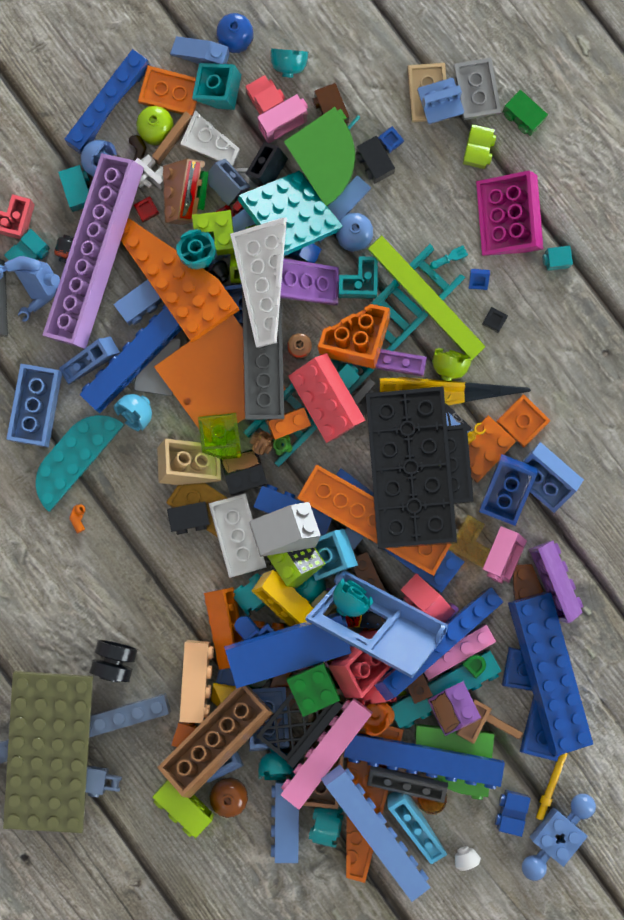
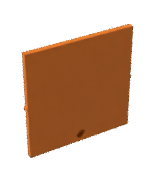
M234 315L193 343L189 341L154 366L209 443L245 419L243 328Z

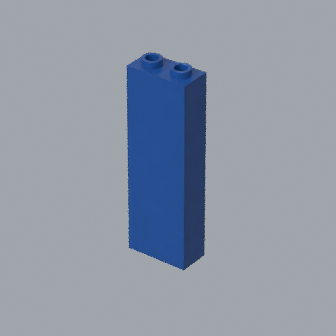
M338 612L326 616L348 628L345 617H341ZM308 621L224 646L236 689L351 654L350 647H353Z

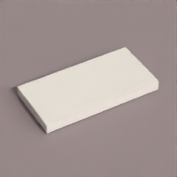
M246 493L209 503L229 578L266 568L264 556L260 557L249 524L253 517Z

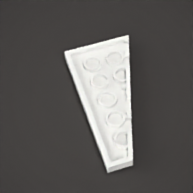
M286 218L277 219L230 234L257 348L277 343Z

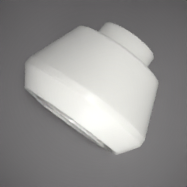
M463 846L457 850L458 853L455 854V867L458 870L466 871L479 865L481 858L473 848Z

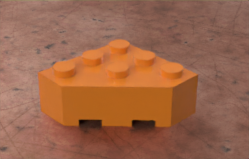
M370 304L364 307V310L340 320L341 322L323 329L318 344L319 356L327 353L330 359L375 369L390 321V308Z

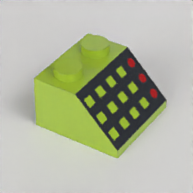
M316 548L267 556L286 586L298 588L326 564Z

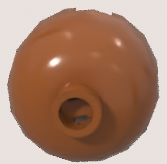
M232 777L217 781L210 792V805L214 812L225 818L241 814L248 802V792L245 785L240 780Z

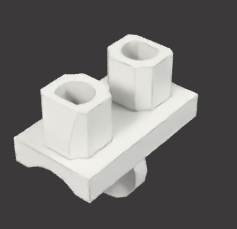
M149 154L141 160L137 158L135 162L144 168L138 187L141 188L145 185L150 188L153 183L161 190L164 187L163 167L160 166L156 172L152 171L151 168L156 162Z

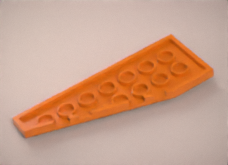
M127 219L121 242L191 343L240 310L218 278L205 269L196 270L188 268L179 259L177 250L131 219Z

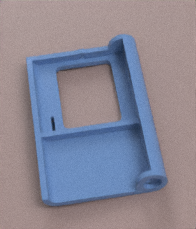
M345 570L342 573L339 572L334 579L335 586L306 616L305 620L413 678L444 638L448 624ZM342 579H344V582H347L348 579L352 580L367 591L365 596L368 599L371 596L373 599V604L368 610L387 620L371 639L359 635L324 615L334 603L333 591Z

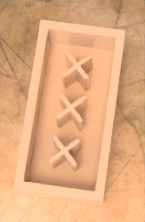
M187 640L184 643L179 722L202 723L210 715V705L207 704V699L211 697L212 685H208V679H211L213 673V666L209 665L210 659L214 656V646H211V641Z

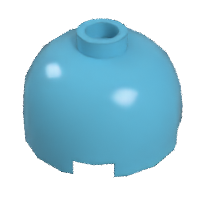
M127 394L114 405L116 414L118 416L121 414L127 420L124 423L135 431L144 430L152 418L150 401L143 395Z

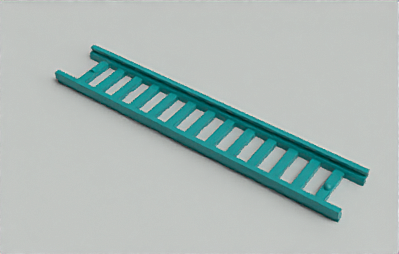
M429 244L409 265L414 270L419 267L443 290L439 297L444 301L465 277L460 274L449 285L439 274L431 269L424 261L434 251L433 246ZM395 279L371 303L390 308V318L403 330L397 338L388 330L386 331L385 339L391 344L386 349L389 351H394L429 316L398 288L400 284ZM391 294L417 317L410 325L385 302ZM330 359L336 369L341 365L338 360ZM359 366L364 372L348 389L349 393L352 394L376 369ZM291 383L284 391V402L287 401L294 409L304 407L292 396L296 389ZM306 408L305 411L311 426L304 433L301 430L293 432L298 439L292 444L293 449L290 453H283L274 462L277 467H280L317 429ZM255 420L243 432L248 438L258 428L271 434L265 422L266 420Z

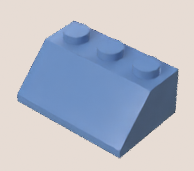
M541 442L522 461L538 468L530 493L553 513L578 490L584 481L583 478Z

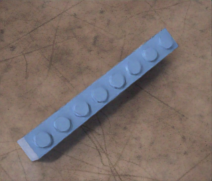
M338 765L322 777L321 780L411 902H413L431 888L427 883L428 876L423 869L419 871L416 868L419 864L412 855L408 857L406 854L408 849L403 842L400 841L398 843L396 841L397 834L391 826L389 828L385 826L387 821L381 812L377 814L374 811L376 806L370 797L365 799L363 794L366 792L359 783L354 784L352 780L355 777L348 768L344 770L341 765Z

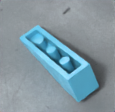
M392 792L387 795L388 809L429 863L433 864L447 855L446 850L412 797L398 792Z

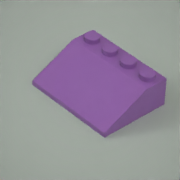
M552 540L530 548V554L545 591L552 593L559 621L565 623L572 622L583 613L581 610L583 604L581 599L576 597L574 593L576 587L573 580L567 576L568 567L565 561H561L559 545L557 543L554 544Z

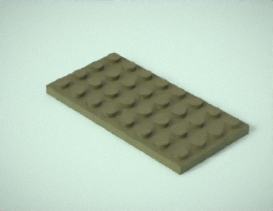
M13 672L3 829L83 833L93 676Z

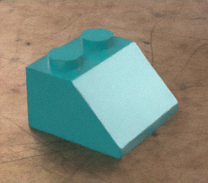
M199 63L192 99L216 109L235 110L242 74L233 64Z

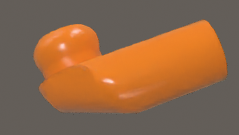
M82 504L75 505L69 517L77 534L85 530L81 520L86 509Z

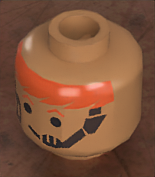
M303 333L292 335L287 343L288 352L295 359L306 358L312 350L310 338Z

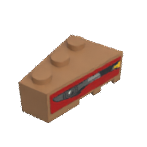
M187 158L163 166L165 223L178 225L193 223L192 215L197 213L199 198L196 196L198 185L201 186L202 180L199 178L201 167L204 168L205 166L204 161Z

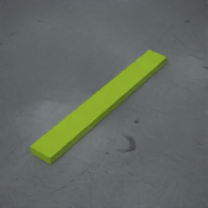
M382 235L367 249L465 355L469 356L468 358L473 360L486 347Z

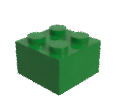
M324 662L312 665L287 677V683L303 717L340 701V696Z

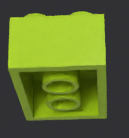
M168 779L153 795L155 805L161 810L164 808L169 813L168 817L174 823L179 822L183 826L182 830L189 837L193 836L196 839L213 820L214 813L197 796L193 795L191 798L182 797Z

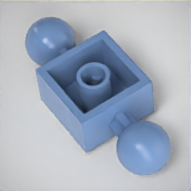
M576 795L571 801V813L567 818L553 807L529 838L541 850L537 855H530L522 862V872L527 879L532 881L542 879L547 872L546 862L550 857L564 867L588 836L576 824L580 819H588L595 813L596 804L590 795ZM558 834L562 837L561 839L557 840L555 836Z

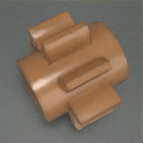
M265 431L256 432L249 443L253 444L252 450L256 454H269L273 448V442H271L273 437Z

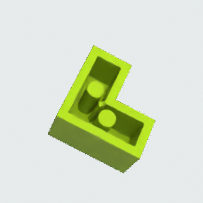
M231 210L192 215L194 229H199L201 232L209 233L214 237L217 256L235 254L230 235L234 233Z

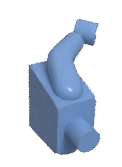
M19 256L5 262L4 266L0 265V279L3 277V272L14 271L31 299H34L28 308L22 307L19 310L18 316L21 313L27 314L22 319L25 322L29 319L32 311L36 312L54 298L60 283V277L53 273L47 263L30 257Z

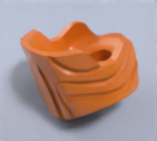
M386 702L366 706L373 713L363 725L366 734L377 736L393 723L394 711Z

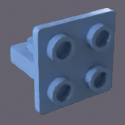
M454 78L418 88L417 91L428 124L464 113L460 100L462 90L460 85L456 86Z

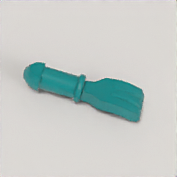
M464 245L452 250L448 256L444 255L442 258L433 260L430 263V268L438 269V267L450 263L451 260L458 261L468 256Z

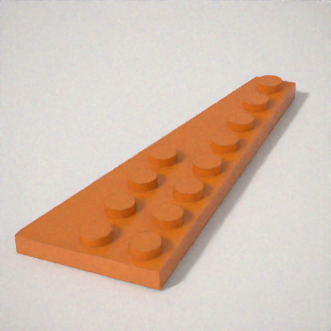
M390 725L376 737L401 741L404 729ZM363 727L358 732L360 734L368 735L366 734L365 729ZM347 758V768L355 777L352 781L355 785L359 783L366 792L363 794L365 799L370 797L376 806L374 811L377 814L379 812L383 814L389 790L368 786L367 782L371 766L367 765L366 761L360 760L359 763L349 762ZM379 764V767L386 768L387 765ZM346 814V878L365 883L373 849Z

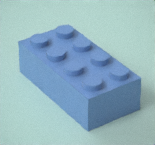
M20 364L6 440L49 448L62 372L50 368Z

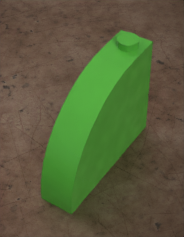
M336 107L284 141L326 206L335 201L346 189L355 167V145L351 132L344 121L347 117L341 109L337 110Z
M415 724V744L492 758L493 732L480 731L473 744L456 735L457 731L445 736L440 726ZM440 775L434 778L435 780L448 782L447 789L460 794L471 795L472 799L483 800V797L489 796V788L484 787L485 784L482 783L469 785L465 784V780L461 779L453 782L445 780V776Z

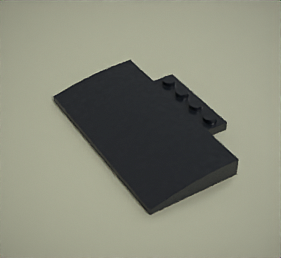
M443 386L367 393L366 404L378 549L457 543L454 504L474 503L467 424L447 426Z

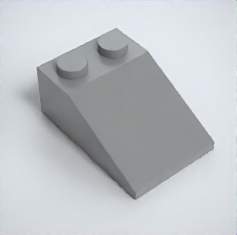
M309 502L289 505L249 522L260 557L315 548L321 536Z

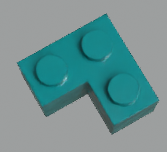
M358 257V275H339L338 298L376 299L378 260L375 257Z

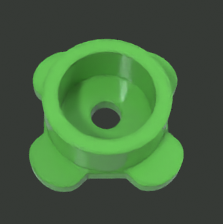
M290 435L274 439L273 447L277 455L281 456L285 452L290 453L293 446L290 444Z

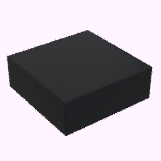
M491 307L482 325L499 333L508 315Z

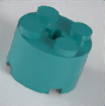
M258 573L249 579V584L246 586L241 585L233 592L235 594V601L248 617L252 615L250 611L255 610L257 612L266 605L252 592V589L262 576Z
M315 807L313 819L316 821L315 825L310 829L309 839L313 843L336 848L338 843L334 841L340 836L344 816L340 815V813H343L344 810L340 807L338 809Z

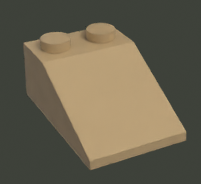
M164 439L158 446L159 483L182 485L221 481L219 445Z

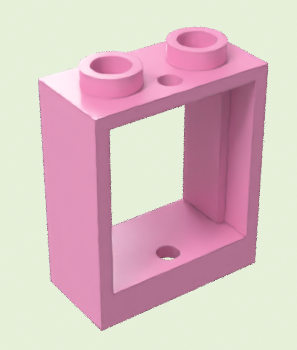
M298 94L257 117L259 130L267 143L275 141L307 122L308 112L306 109H308V106L303 98H299Z
M501 526L483 567V570L488 573L487 577L500 584L503 581L510 583L527 540L519 533Z

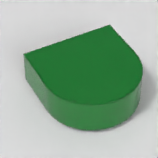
M472 655L462 663L475 679L486 668V662L480 655Z

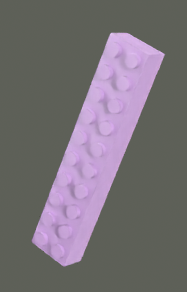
M101 153L43 336L85 349L87 347L144 170L135 161Z

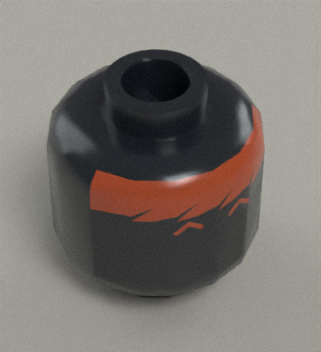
M64 234L63 237L57 239L54 254L59 257V261L66 263L74 237Z

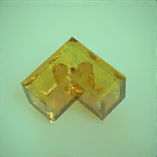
M466 515L457 530V543L451 544L449 550L476 566L483 568L490 549L476 542L485 524L470 515Z

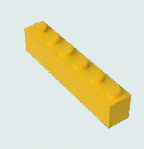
M274 570L263 573L252 589V592L289 627L307 622L305 620L306 616L314 609L309 604V601L302 597L294 587L286 586L278 572ZM334 659L328 660L327 662L330 664Z

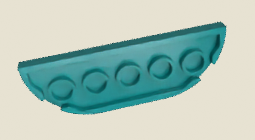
M103 415L86 417L74 424L44 458L36 475V491L40 502L48 512H51L125 426L122 422Z

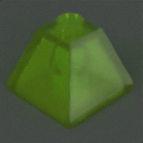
M236 413L198 417L202 453L222 460L241 457Z

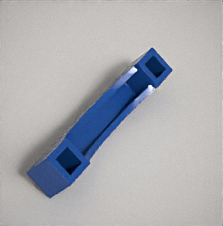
M133 49L130 51L65 137L69 147L81 155L84 147L89 142L94 141L114 107L145 75L149 65L145 57Z

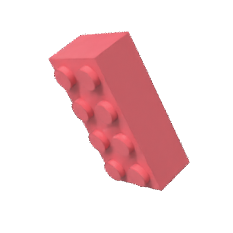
M327 353L313 358L288 376L326 443L339 438L365 421Z

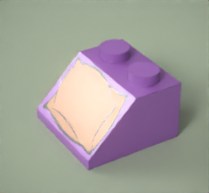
M464 681L428 700L445 736L481 719Z

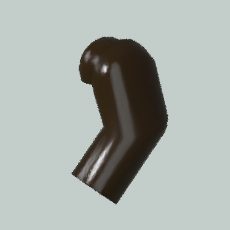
M139 135L130 136L129 144L134 146L136 150L133 161L137 158L141 160L144 158L147 149L146 145Z

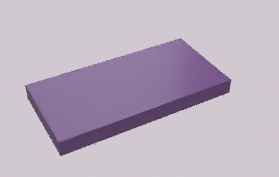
M283 258L280 298L333 306L338 305L339 267Z

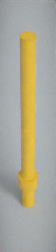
M568 753L559 755L558 761H556L545 794L541 796L539 801L541 804L536 818L543 821L548 806H551L553 801L551 798Z

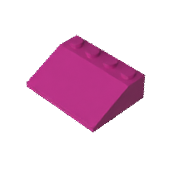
M529 170L476 181L482 255L515 254L544 250L537 175Z

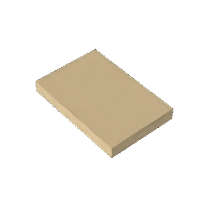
M445 63L408 65L412 122L427 121L417 90L419 87L446 80Z

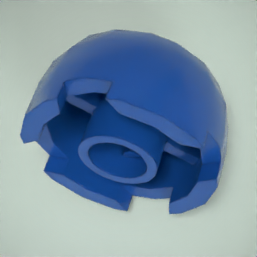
M230 13L225 15L218 23L216 29L217 40L219 44L228 46L230 53L245 51L254 39L251 22L242 14Z

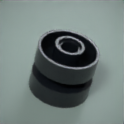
M98 640L95 653L104 657V660H92L89 673L110 682H130L133 669L123 665V662H135L138 649L121 643Z

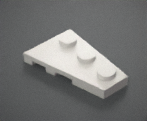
M196 110L194 111L180 143L181 147L217 162L226 159L234 166L240 149L217 131L211 123L201 117Z

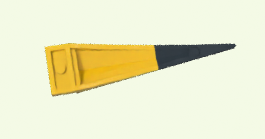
M408 377L379 378V392L443 386L444 390H446L444 392L445 400L452 394L451 399L447 402L445 401L447 405L531 391L528 387Z

